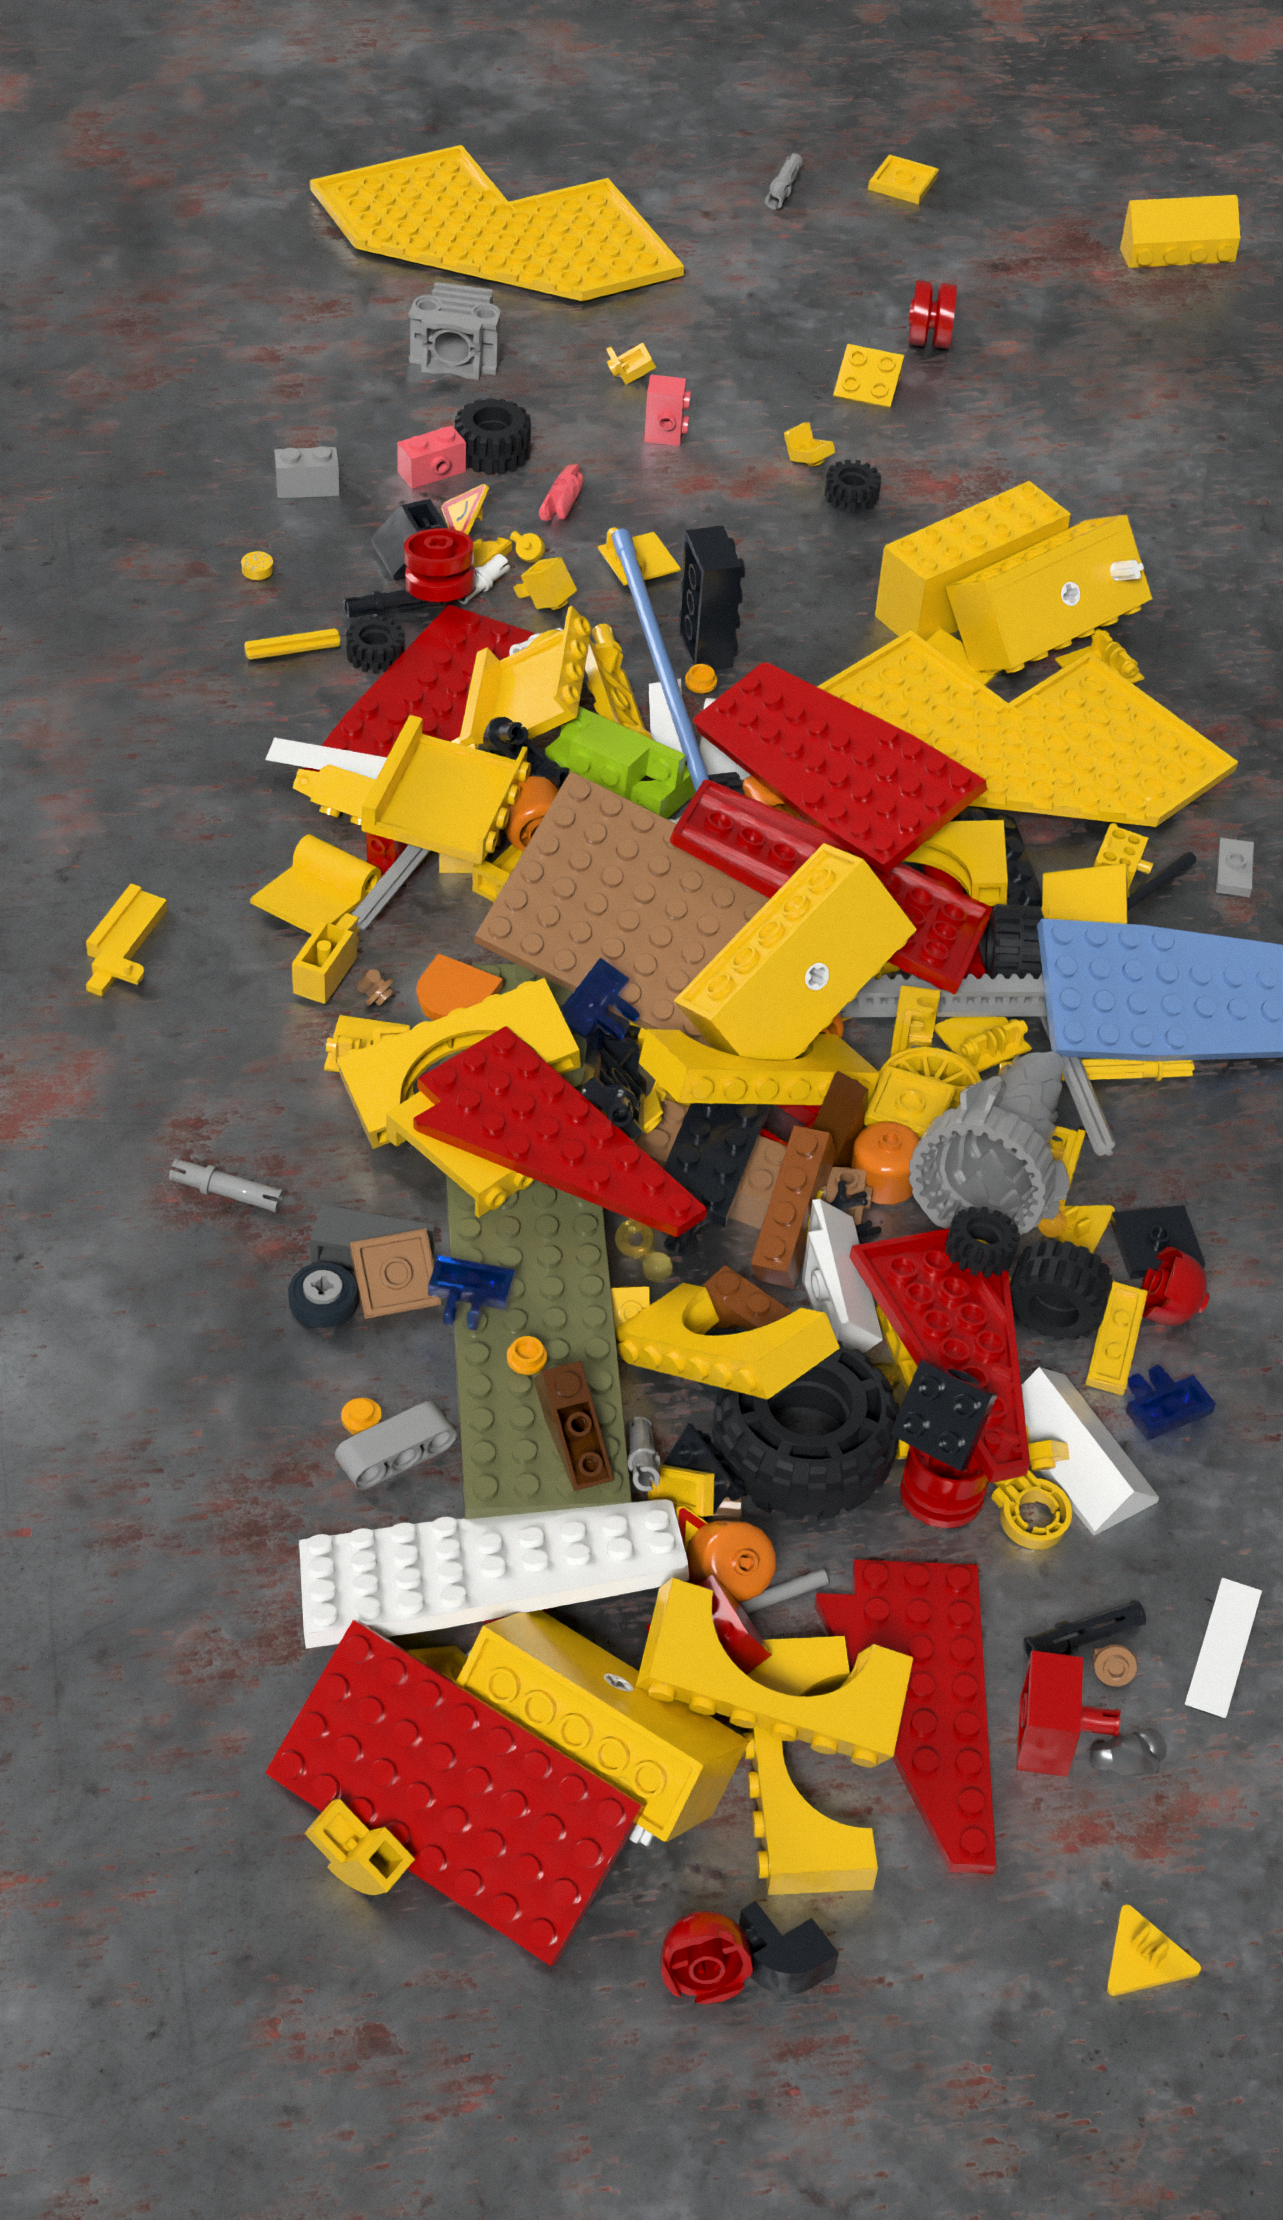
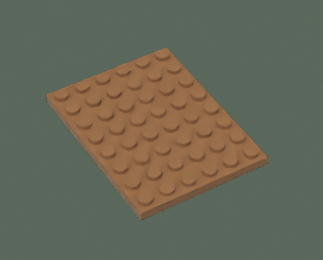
M570 771L475 934L473 942L646 1030H680L691 1039L712 1048L676 1005L674 999L757 914L770 898L672 845L669 839L676 826L675 823Z

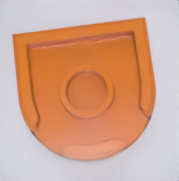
M438 953L418 980L416 988L417 1000L424 1015L435 1021L447 1016L457 1008L471 1007L481 1003L490 995L498 994L503 987V978Z

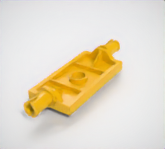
M605 623L599 624L592 630V637L596 644L591 640L589 641L585 672L589 679L586 684L596 700L594 708L600 716L653 740L651 733L645 729L626 671L620 667L623 659L622 648L615 641L612 627Z

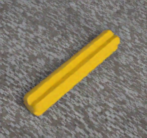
M334 628L245 642L244 649L246 657L252 660L340 646L341 639L339 631Z

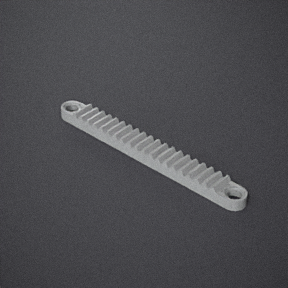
M883 974L879 980L872 977L858 991L855 999L847 1003L839 1012L842 1017H896L901 985L940 990L936 1017L1047 1016L1043 974L1038 979H1034L1031 974H1026L1024 979H1020L1017 974H1012L1009 979H1005L1002 974H998L995 979H991L988 974H983L981 979H976L973 974H969L966 979L962 980L955 995L946 990L938 989L932 983L918 979L913 974H911L909 979H904L901 974H897L894 980H890L886 974Z

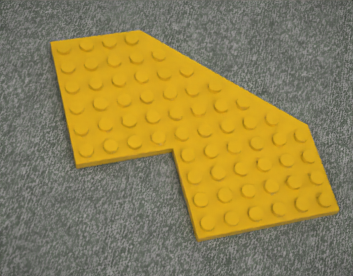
M462 145L310 180V190L355 249L578 301L594 300L598 297L618 294L621 291L645 287L649 284L669 281L673 278L684 276V265L609 178L508 202Z
M910 630L817 686L916 736L984 778L988 790L969 806L1157 827L1234 773L1239 763L1090 652H1087L1007 703Z

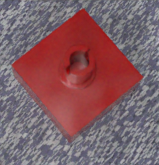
M1031 1651L1019 1695L1016 1770L1068 1777L1081 1731L1118 1737L1121 1718H1118L1121 1715L1120 1709L1082 1705L1083 1657Z

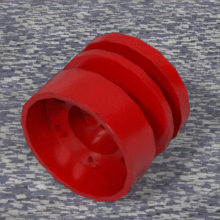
M909 1445L899 1494L903 1506L914 1518L923 1523L940 1528L961 1527L973 1521L981 1512L989 1481L973 1455L967 1469L959 1471Z

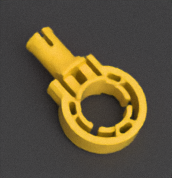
M1028 1469L1026 1476L994 1482L998 1488L993 1492L991 1498L1001 1509V1525L1011 1540L1022 1547L1034 1550L1053 1547L1062 1540L1071 1523L1072 1507L1069 1498L1060 1487L1048 1480L1037 1479L1030 1469ZM1037 1501L1046 1504L1052 1514L1056 1513L1051 1524L1043 1528L1033 1527L1031 1533L1026 1532L1028 1523L1022 1520L1019 1514V1506ZM1060 1513L1062 1516V1523L1058 1522L1060 1519Z

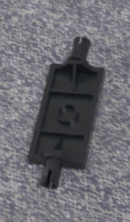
M967 806L952 821L1004 820L1008 879L1007 905L1040 906L1041 908L1043 895L1015 819L1005 814L986 812L983 810V807Z
M598 1028L588 1036L582 1092L586 1099L595 1107L600 1105L608 1114L607 1118L633 1141L643 1133L644 1100L646 1098L647 1084L645 1078L637 1071L641 1053L638 1036L633 1037V1030L623 1029L618 1032L616 1038H608Z
M690 1103L663 1169L707 1208L706 1219L680 1236L668 1235L664 1242V1247L668 1252L673 1254L677 1243H679L680 1247L677 1255L687 1254L694 1232L703 1225L713 1223L725 1227L767 1121L770 1106L755 1103Z

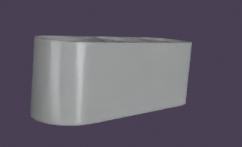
M426 1401L348 1438L338 1446L335 1451V1458L355 1488L365 1490L444 1452L455 1442L457 1432L438 1405L433 1401Z

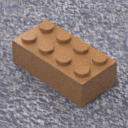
M663 1099L661 1103L663 1113L660 1115L662 1117L660 1123L647 1134L643 1131L636 1142L662 1168L666 1164L688 1111L687 1107L667 1099ZM760 1136L730 1212V1218L761 1230L787 1146Z

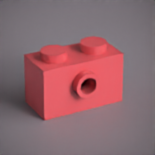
M650 375L647 391L644 442L680 446L681 436L688 433L689 416H684V409L689 410L691 391H685L686 378Z
M453 426L443 427L397 442L398 473L411 489L466 472V442Z

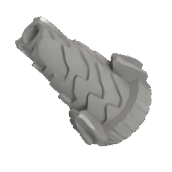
M1049 1051L1029 1053L1023 1057L1016 1055L1012 1063L1004 1066L998 1076L977 1082L962 1090L960 1093L961 1105L956 1109L951 1108L943 1112L942 1116H937L930 1126L927 1127L912 1153L913 1156L909 1163V1183L913 1188L912 1193L915 1200L934 1224L948 1229L951 1226L953 1217L955 1215L958 1216L960 1210L964 1209L968 1212L969 1207L975 1206L977 1212H980L981 1207H988V1213L993 1214L994 1210H998L1001 1212L1000 1218L1010 1217L1012 1219L1010 1225H1017L1019 1228L1017 1233H1020L1021 1238L1023 1233H1028L1034 1226L1037 1227L1042 1218L1053 1219L1057 1216L1059 1200H1065L1069 1193V1177L1063 1160H1052V1147L1050 1144L1055 1132L1054 1124L1058 1118V1113L1055 1109L1058 1106V1098L1062 1089L1061 1076L1065 1063L1059 1053Z

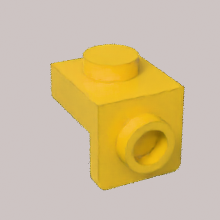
M644 343L639 344L617 357L612 347L606 349L611 358L606 361L614 377L620 375L625 385L657 368Z
M801 423L784 432L790 461L807 463L808 466H817L825 462L824 458L835 453L833 441L813 439L810 423Z
M1026 1426L1032 1471L1055 1469V1462L1070 1459L1068 1443L1054 1440L1030 1443L1029 1429Z

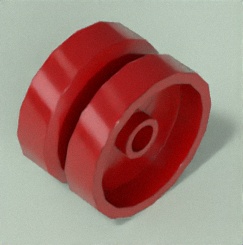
M916 280L914 299H911L908 326L910 327L909 346L924 347L927 343L928 331L933 329L932 344L934 348L949 350L954 322L957 284L942 283L938 289L937 301H932V283Z
M448 528L423 530L409 536L404 542V563L407 566L405 569L406 590L410 595L430 602H448L469 595L475 588L474 543L470 536L459 530Z

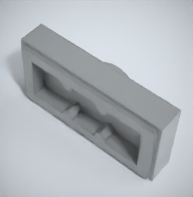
M1220 837L1217 854L1216 893L1250 898L1254 842Z

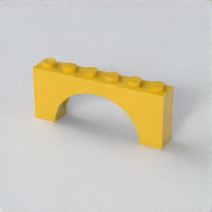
M1004 820L949 821L902 861L926 864L943 870L958 880L970 897L988 906H995L996 904L1007 905L1008 879Z
M545 978L535 982H524L516 989L501 995H490L481 1003L468 1008H457L445 1017L432 1022H421L409 1031L399 1035L385 1036L378 1043L363 1049H351L342 1057L337 1058L341 1079L372 1149L390 1143L386 1138V1113L406 1101L414 1082L428 1067L443 1057L466 1050L504 1026H507L560 1075L580 1068L579 1048Z
M647 1029L638 1062L678 1103L822 1105L834 1074L840 1071L869 1089L866 1106H869L880 1074L879 1071L837 1034H818L809 1043L806 1051L799 1056V1059L770 1061L736 1056L710 1048L691 1039L680 1030Z
M688 1283L680 1284L615 1329V1336L619 1343L617 1346L618 1352L627 1364L767 1400L840 1349L827 1314L805 1308H800L776 1322L754 1330L731 1335H704L712 1326L719 1322V1318L706 1287Z
M671 1578L659 1588L636 1687L648 1690V1695L651 1698L664 1702H672L675 1699L688 1703L689 1709L703 1715L718 1713L730 1717V1722L736 1726L743 1728H755V1726L770 1730V1735L776 1739L783 1741H795L798 1739L810 1743L811 1749L819 1753L833 1755L838 1752L850 1756L852 1763L863 1767H876L894 1756L913 1657L873 1644L858 1654L852 1672L837 1690L810 1697L779 1693L762 1686L748 1677L734 1664L723 1649L716 1634L712 1618V1590L676 1578Z
M845 1636L763 1640L772 1656L747 1674L748 1677L762 1686L787 1695L810 1697L831 1693L837 1690L850 1675ZM758 1726L748 1728V1733H743V1737L749 1740L743 1756L745 1760L751 1759L753 1771L747 1772V1791L749 1799L756 1798L757 1811H752L753 1838H761L762 1851L756 1852V1868L758 1879H766L767 1895L873 1890L878 1865L872 1828H859L841 1824L814 1809L798 1792L787 1772L783 1757V1740L772 1737L770 1730Z

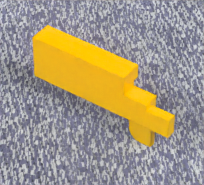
M130 883L86 940L87 955L96 958L91 964L93 976L86 984V991L103 996L116 978L136 985L141 982L144 977V968L142 965L130 961V959L167 912V899L144 892L142 887Z

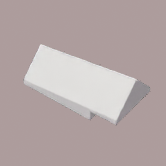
M821 1199L812 1200L802 1273L804 1289L812 1310L827 1314L837 1340L842 1341L843 1347L851 1351L858 1349L865 1353L882 1341L883 1338L872 1293L849 1258L852 1246L859 1245L854 1219L852 1216Z
M1038 1367L1021 1385L1025 1423L1029 1429L1030 1443L1046 1440L1068 1443L1070 1459L1055 1462V1469L1040 1472L1048 1481L1056 1484L1065 1492L1071 1503L1072 1510L1089 1531L1095 1536L1157 1503L1159 1496L1067 1376Z

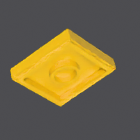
M888 155L870 179L868 190L919 204L938 178L939 169Z
M886 1065L866 1110L863 1125L869 1126L882 1121L896 1122L909 1127L921 1139L931 1122L937 1116H942L943 1112L950 1109L957 1086Z

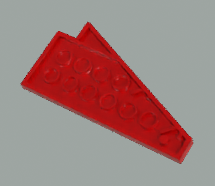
M504 1026L417 1078V1088L434 1104V1106L413 1118V1128L419 1133L674 1237L680 1236L706 1219L707 1208L625 1133L617 1126H614L603 1113L507 1026Z
M950 1228L852 1246L849 1255L850 1260L917 1367L920 1360L928 1359L945 1369H956L975 1377L980 1381L981 1387L997 1395L973 1453V1457L988 1481L994 1483L1026 1476L1030 1466L1008 1271L1003 1270L1002 1275L996 1276L992 1271L990 1277H983V1272L978 1271L977 1276L970 1274V1268H966L964 1271L958 1268L960 1262L953 1264L949 1260L950 1255H946L945 1243Z
M854 1559L852 1567L853 1595L816 1593L815 1609L829 1637L845 1636L850 1673L854 1668L858 1654L873 1644L913 1657L892 1760L949 1872L994 1874L996 1854L978 1565Z

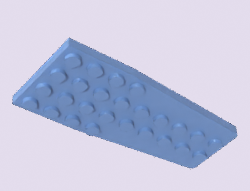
M1043 918L1037 924L1051 1050L1059 1053L1061 1057L1138 1061L1283 1057L1282 944L1138 924Z

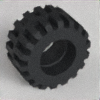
M487 398V400L479 399L475 400L474 403H468L457 412V416H455V430L466 442L467 468H473L475 472H486V474H504L506 471L512 472L517 470V467H522L525 464V460L529 459L531 422L529 414H526V410L523 407H517L516 403L507 402L504 399Z
M996 904L988 921L985 948V970L991 979H995L998 974H1002L1005 979H1009L1012 974H1017L1020 979H1024L1026 974H1031L1034 979H1038L1043 974L1037 924L1042 918L1044 919L1040 906Z
M1048 1240V1243L1039 1241L1034 1243L1033 1247L1027 1246L1023 1253L1019 1255L1010 1283L1013 1316L1017 1321L1024 1322V1326L1029 1330L1038 1331L1040 1335L1046 1337L1048 1335L1063 1340V1338L1074 1340L1079 1339V1336L1087 1337L1091 1335L1093 1330L1097 1331L1100 1327L1112 1289L1113 1278L1109 1274L1110 1269L1108 1265L1101 1263L1102 1258L1097 1254L1088 1252V1248L1075 1246L1072 1242L1068 1241L1064 1243L1057 1240Z

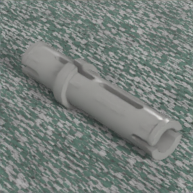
M795 153L792 156L788 155L778 177L771 182L770 192L765 198V203L770 209L776 210L777 206L780 208L784 199L790 195L792 183L803 166V159L800 155Z
M175 1158L171 1165L176 1169L186 1171L183 1174L170 1170L169 1181L199 1188L200 1193L205 1195L215 1193L270 1210L273 1213H278L281 1209L282 1204L267 1198L271 1197L283 1201L285 1195L283 1189H276L219 1172L218 1167L213 1165L203 1167L181 1160V1158Z
M644 1416L633 1417L635 1425L633 1426L631 1421L627 1424L631 1451L628 1456V1467L630 1471L633 1470L634 1485L639 1490L651 1491L653 1490L652 1481L656 1487L660 1481L658 1472L661 1465L660 1455L658 1451L655 1453L651 1421Z

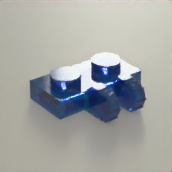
M600 957L560 1008L568 1027L586 1039L599 1023L604 1030L616 1038L622 1039L626 1035L625 1030L619 1023L605 1015V1013L613 1006L628 1020L636 1022L639 1018V1012L619 997L630 983V979Z
M438 1255L428 1284V1295L447 1299L443 1316V1323L445 1325L452 1326L456 1320L459 1301L471 1303V1309L467 1315V1327L477 1331L483 1306L506 1310L515 1280V1270Z
M1158 1364L1148 1370L1150 1382L1154 1385L1156 1391L1151 1388L1139 1373L1128 1378V1386L1132 1394H1134L1135 1400L1128 1402L1126 1413L1147 1441L1214 1412L1216 1403L1194 1375L1175 1383L1169 1374L1164 1371V1368Z

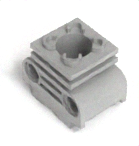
M435 282L432 295H423L415 298L409 311V363L421 365V372L454 374L479 380L481 373L496 375L500 362V309L493 304L492 289Z

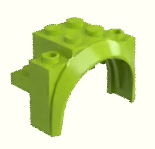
M580 706L578 707L577 718L562 724L560 736L545 749V755L550 760H554L561 768H569L568 772L572 771L665 819H668L696 793L687 764L685 765V754ZM645 776L655 779L653 781H640Z

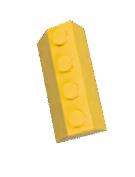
M1237 195L1130 200L1120 250L1128 268L1235 262L1240 242Z

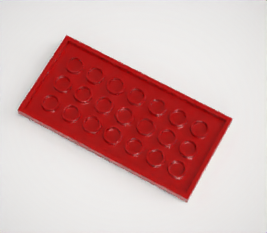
M352 1620L265 1772L266 1775L321 1812L325 1810L331 1801L340 1799L369 1831L386 1827L415 1859L407 1870L550 1966L558 1963L646 1808L645 1804L359 1620Z

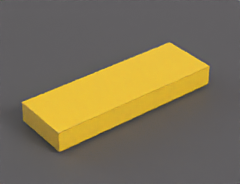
M1113 1281L1104 1317L1097 1330L1085 1385L1123 1396L1126 1390L1148 1291Z

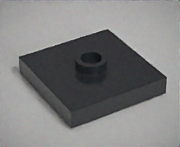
M1185 1205L1112 1212L1110 1222L1130 1279L1144 1278L1149 1268L1157 1270L1162 1261L1156 1257L1166 1247H1175L1195 1258L1204 1269L1205 1261Z

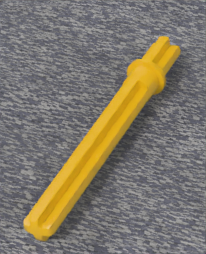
M1081 1059L1089 1080L1155 1078V1081H1161L1165 1077H1192L1194 1070L1192 1060ZM1012 1061L1001 1062L999 1064L998 1074L1004 1068V1066H1006L1007 1064L1010 1065ZM1062 1073L1061 1081H1066Z

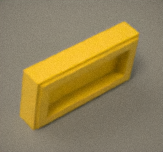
M660 1465L658 1470L659 1484L656 1487L652 1481L653 1490L648 1491L647 1501L666 1499L673 1502L674 1509L678 1506H684L697 1516H713L714 1474Z

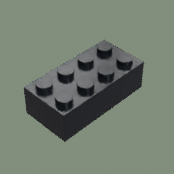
M723 525L685 530L678 634L692 666L705 664L712 667L713 670L733 668L734 654L738 653L736 629L740 628L738 604H741L743 601L740 582L741 578L745 577L744 561L742 558L737 557L735 542L733 538L728 537Z

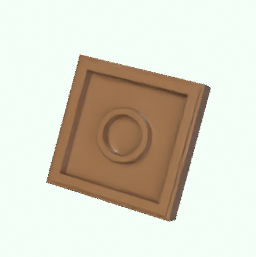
M427 1228L349 1243L364 1320L442 1305Z

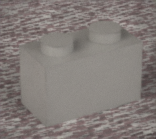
M319 446L316 448L274 449L278 499L339 496V468L336 447Z

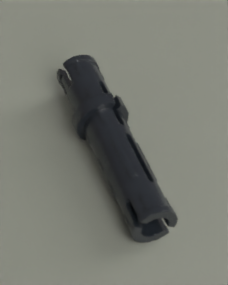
M407 590L388 593L372 591L371 595L347 597L343 600L346 618L364 615L378 617L383 616V613L441 605V602L420 600L410 595Z
M1135 1599L1127 1604L1098 1612L1071 1623L1067 1620L1055 1624L1054 1629L1024 1638L1023 1648L1025 1654L1029 1659L1031 1651L1054 1654L1065 1653L1066 1655L1076 1653L1080 1646L1108 1638L1136 1626L1145 1625V1610L1142 1604ZM1114 1619L1116 1621L1113 1624L1095 1630L1092 1629L1093 1626ZM1073 1633L1078 1634V1636L1069 1638L1058 1643L1053 1642V1640L1062 1638Z

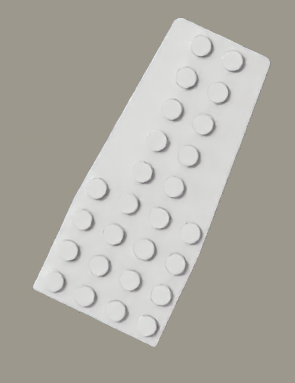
M666 1499L467 1520L441 1517L433 1522L399 1523L393 1527L373 1530L362 1528L351 1533L330 1536L319 1534L309 1539L299 1540L303 1628L306 1649L339 1644L352 1620H359L384 1637L444 1629L506 1617L519 1612L527 1613L663 1586L671 1578L685 1582L689 1579L688 1560L672 1501Z

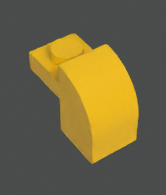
M340 1799L331 1801L304 1833L331 1862L327 1868L337 1878L351 1888L367 1895L387 1893L415 1860L386 1827L369 1831Z

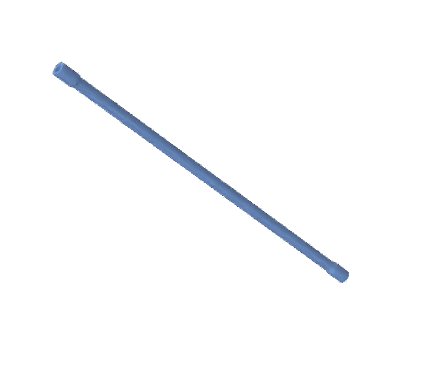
M621 528L612 534V540L617 556L621 560L683 754L686 755L685 761L696 792L702 781L709 780L635 555L636 550L631 534L627 529Z

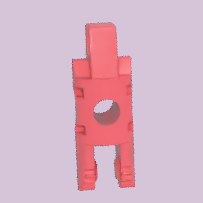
M578 464L567 465L556 478L540 507L539 517L541 520H551L555 512H557L558 518L566 519L581 492L584 482Z

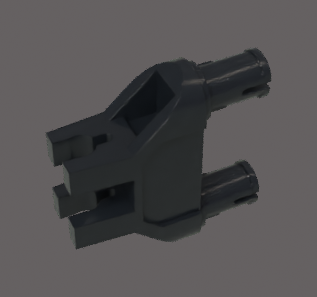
M507 717L493 718L485 729L483 744H479L476 749L516 760L522 747H528L527 762L531 763L529 776L545 777L560 789L570 773L568 772L570 769L566 767L561 768L554 760H550L527 738L528 731L526 727H521L523 724L513 722Z

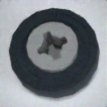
M329 1262L313 1263L301 1268L292 1277L288 1287L289 1307L294 1316L305 1325L316 1328L334 1327L345 1322L353 1315L358 1303L357 1282L352 1274L340 1265Z

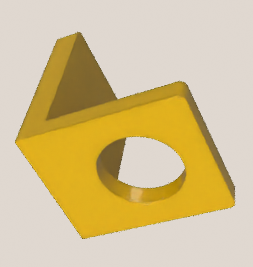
M649 1286L610 1287L614 1329L650 1306Z

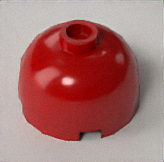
M1166 1247L1156 1257L1162 1261L1157 1270L1149 1268L1140 1289L1148 1291L1142 1318L1164 1326H1175L1187 1322L1196 1313H1202L1208 1304L1209 1292H1206L1207 1278L1199 1262L1186 1252L1175 1247Z
M714 1911L692 1912L678 1919L665 1935L660 1955L661 1973L665 1986L673 1995L681 1998V1992L685 1995H698L695 1998V2003L698 2004L719 2003L738 1995L744 1989L743 1981L748 1975L751 1978L753 1965L749 1942L745 1932L732 1918Z

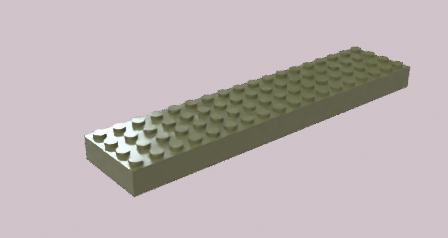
M517 964L470 965L503 978V987L498 993L500 995L516 989L524 982H535L543 979V977ZM545 979L580 1051L581 1067L561 1076L584 1096L582 1082L587 1045L582 997ZM464 1050L452 1053L438 1060V1066ZM444 1173L464 1519L632 1503L603 1207L534 1180L526 1189L518 1190L506 1198L499 1208L490 1210L478 1218L475 1215V1199ZM523 1336H531L537 1338L547 1351V1363L541 1371L581 1361L614 1481L573 1491L545 1421L534 1378L541 1371L532 1375H522L513 1371L507 1363L508 1348L516 1339Z

